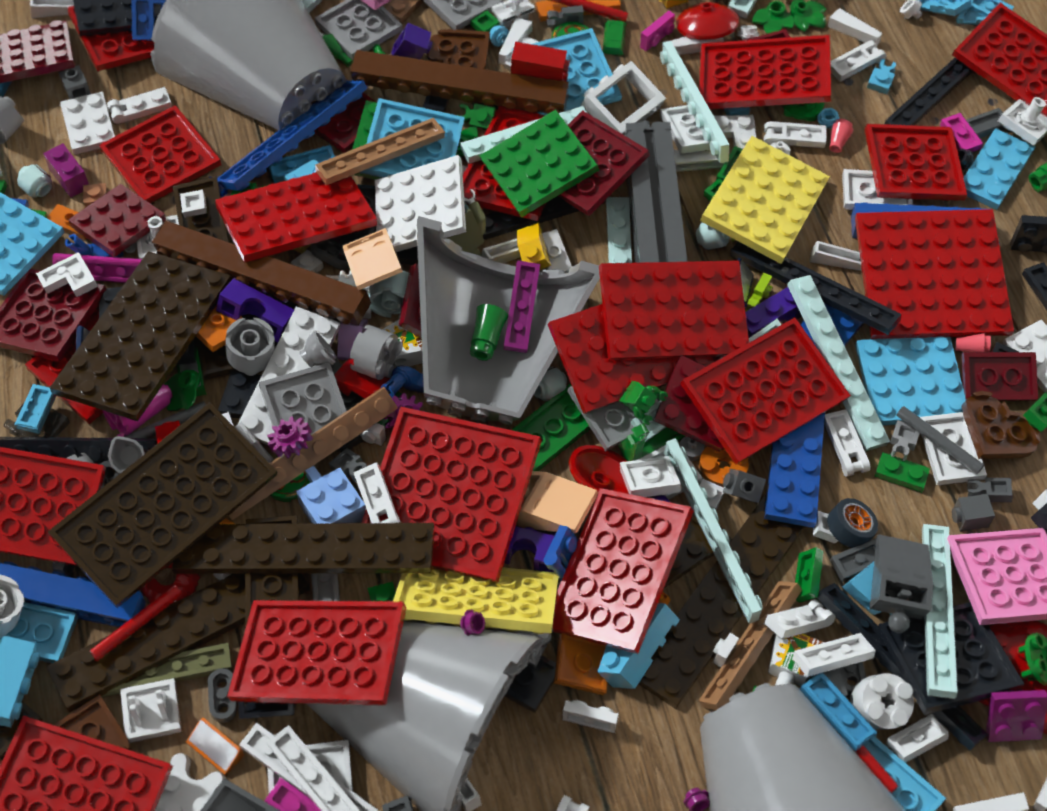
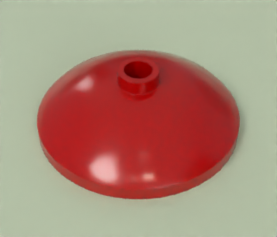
M704 2L685 9L676 20V28L679 33L697 40L722 38L733 33L739 26L738 14L730 7L715 2Z
M595 445L581 446L573 451L569 459V469L577 483L595 489L598 492L602 488L629 494L620 472V462H627L625 458L610 449L605 452L603 447Z

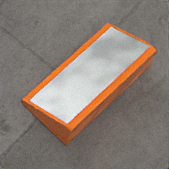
M204 717L200 719L186 741L191 748L225 776L244 757L242 749Z

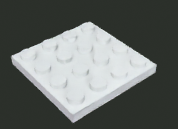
M459 155L375 180L376 232L386 228L396 252L417 246L416 225L418 216L442 222L443 238L466 232L462 160Z

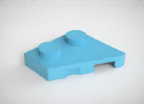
M919 0L922 3L920 10L956 16L971 7V0Z
M971 0V7L958 15L956 23L979 25L1000 2L1012 11L1014 6L1001 0Z

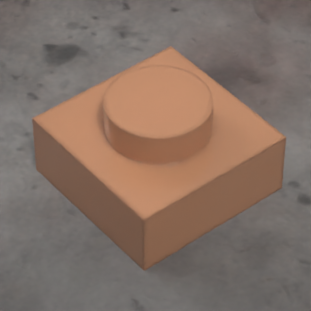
M106 183L83 185V203L85 208L108 193Z

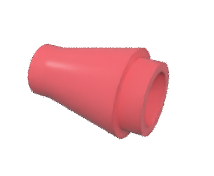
M838 119L833 123L829 146L832 152L840 153L853 133V125L850 121Z
M985 333L956 337V351L990 352L991 336H985Z

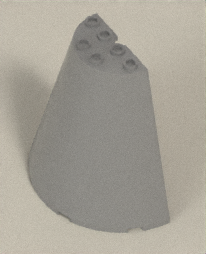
M166 0L154 26L152 41L155 44L154 50L151 51L154 69L158 74L278 130H281L301 114L307 112L312 101L317 100L319 102L325 99L326 96L347 82L302 0Z
M418 216L416 228L423 384L427 403L448 410V415L454 417L468 416L477 423H485V420L512 425L513 421L520 419L558 352L547 324L550 321L582 310L600 279L599 265L580 261L577 265L569 268V273H564L560 269L539 272L527 353L503 350L507 319L492 359L481 361L470 355L476 308L482 304H491L504 309L509 316L516 266L461 251L462 247L452 240L443 239L442 222Z
M421 620L404 621L386 706L307 705L344 740H348L349 744L404 796L408 795L412 804L420 811H462V795L459 791L467 780L472 765L471 759L498 705L516 674H519L527 664L536 668L540 657L547 647V642L544 638L537 635L496 629H484L480 634H470L467 636L461 626H455L451 623L438 622L432 624Z
M765 683L756 687L754 692L746 695L744 693L735 694L729 698V703L703 717L704 721L700 726L710 811H906L805 694L793 683L775 686Z

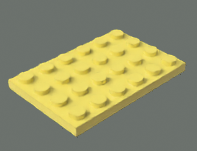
M751 136L704 211L700 221L782 264L830 176Z
M432 567L431 573H402L393 601L404 602L407 606L404 621L421 620L432 624L441 622L460 626V621L465 611L472 609L474 612H480L484 616V629L501 628L512 632L521 630L531 631L535 634H552L559 577L555 572L503 567L499 581L496 583Z

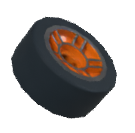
M846 498L841 500L828 514L827 524L830 532L841 544L850 548L865 544L878 532V521L875 514L866 504L857 499Z

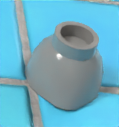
M316 330L309 335L304 349L300 351L301 357L310 367H313L315 364L330 363L333 365L336 363L335 359L337 357L334 351Z
M117 436L111 441L108 459L111 467L118 473H122L142 457L145 452L143 446L136 440Z

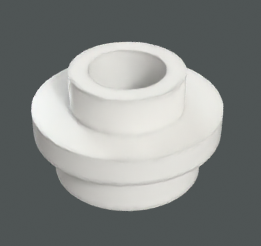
M744 25L740 27L738 36L742 37L743 41H746L749 38L759 36V32L756 26Z

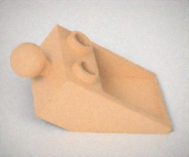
M386 228L343 245L344 253L358 290L403 272Z
M532 471L516 525L520 528L530 527L535 530L555 532L562 525L568 526L573 533H577L591 509L598 491L548 472Z

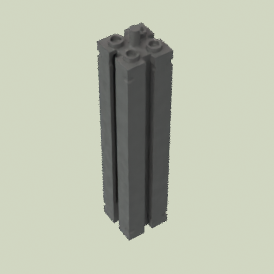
M648 121L626 123L625 136L648 149L650 154L626 179L635 263L687 262L670 122H652L650 127Z

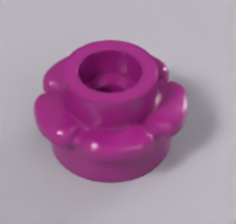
M470 609L465 611L464 616L461 618L460 626L467 636L470 634H480L485 628V618L482 613L474 612Z
M693 788L686 793L683 803L690 811H704L710 804L708 799L709 793L707 790L701 791L699 788Z

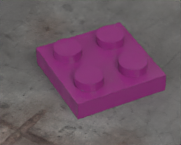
M1046 691L991 693L986 726L988 742L1042 739L1047 711Z

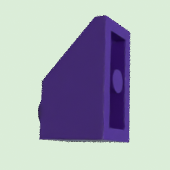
M407 23L394 43L391 55L421 59L431 49V32Z

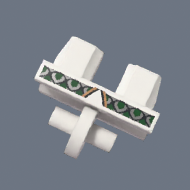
M507 0L492 6V12L500 21V25L504 27H509L511 21L516 19V17L525 20L529 19V13L535 11V6L529 0Z

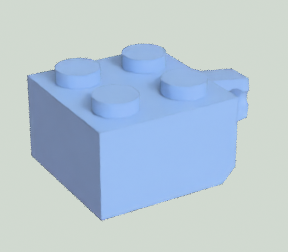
M315 466L305 470L310 483L296 491L299 504L311 524L362 522L366 511L365 503L341 468L324 476L320 475Z

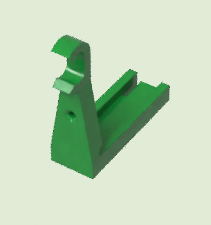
M643 423L631 429L633 433L620 442L618 447L627 461H635L665 446L666 441L676 438L677 442H680L686 436L666 427L645 442L650 432Z

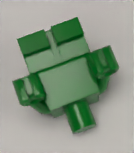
M632 381L619 401L631 409L634 416L641 423L650 425L649 421H652L653 418L645 413L654 405L656 399L665 401L664 397H668V393L661 391L656 386L644 387L639 382Z

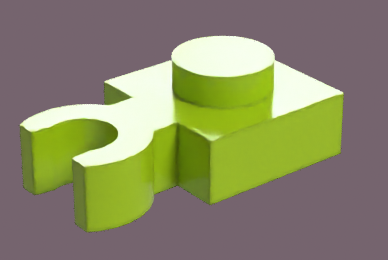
M763 273L754 289L753 295L747 303L746 311L762 303L764 298L768 299L773 290V286H770L771 275Z

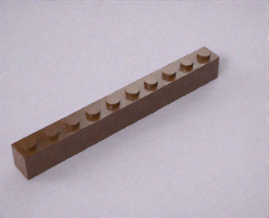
M356 50L351 67L352 81H364L366 86L378 87L383 90H398L403 93H418L423 96H437L443 99L462 100L467 103L476 102L487 106L495 105L508 109H521L528 112L547 114L554 110L558 113L564 112L569 95V82L361 50Z
M169 221L164 222L152 241L159 255L231 275V279L234 278L265 295H273L282 302L289 301L295 303L305 310H308V308L315 310L324 317L331 316L337 318L344 324L351 323L359 326L371 305L366 290H358L355 286L269 256L244 263L235 244Z

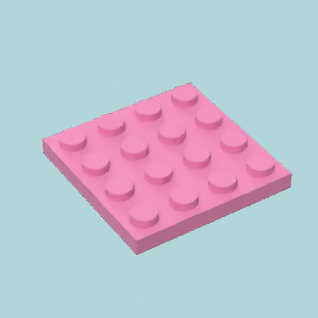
M1044 528L948 535L947 540L950 545L951 556L979 625L1047 619V534Z

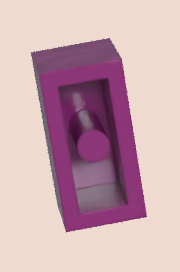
M63 143L43 153L50 172L70 198L82 193L83 185H89L85 171Z

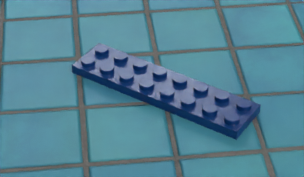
M347 81L340 88L326 96L325 99L314 102L307 112L301 114L281 130H278L219 176L220 188L238 191L247 188L253 178L262 176L266 172V168L280 162L286 152L295 150L299 146L298 143L303 139L313 136L315 134L314 130L319 126L322 127L328 124L333 115L343 112L347 108V104L361 98L362 92L368 89L364 81Z

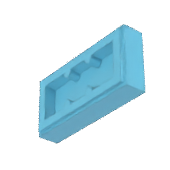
M32 385L14 424L16 429L40 434L57 396L51 393L50 387Z

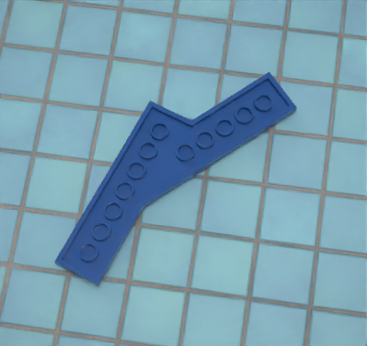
M825 304L844 346H846L864 323ZM803 321L801 326L814 343L813 338L805 322ZM825 413L771 444L764 519L811 528L815 527L817 523Z

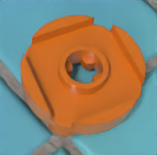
M707 446L701 453L699 468L705 480L723 487L724 477L729 473L730 469L748 472L749 458L735 465L724 447L719 452ZM719 461L728 462L730 467L720 468Z

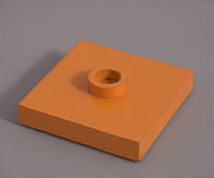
M217 305L196 335L212 352L226 345L227 329L233 322L237 321L217 312Z
M563 633L559 634L554 684L599 695L606 694L608 682L598 673L606 646L571 637Z

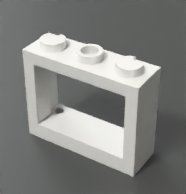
M630 61L625 66L623 64L618 66L611 77L605 76L595 89L593 87L589 88L583 95L585 98L581 106H584L587 113L625 135L626 123H641L660 109L666 97ZM626 77L648 102L623 122L619 123L597 98Z

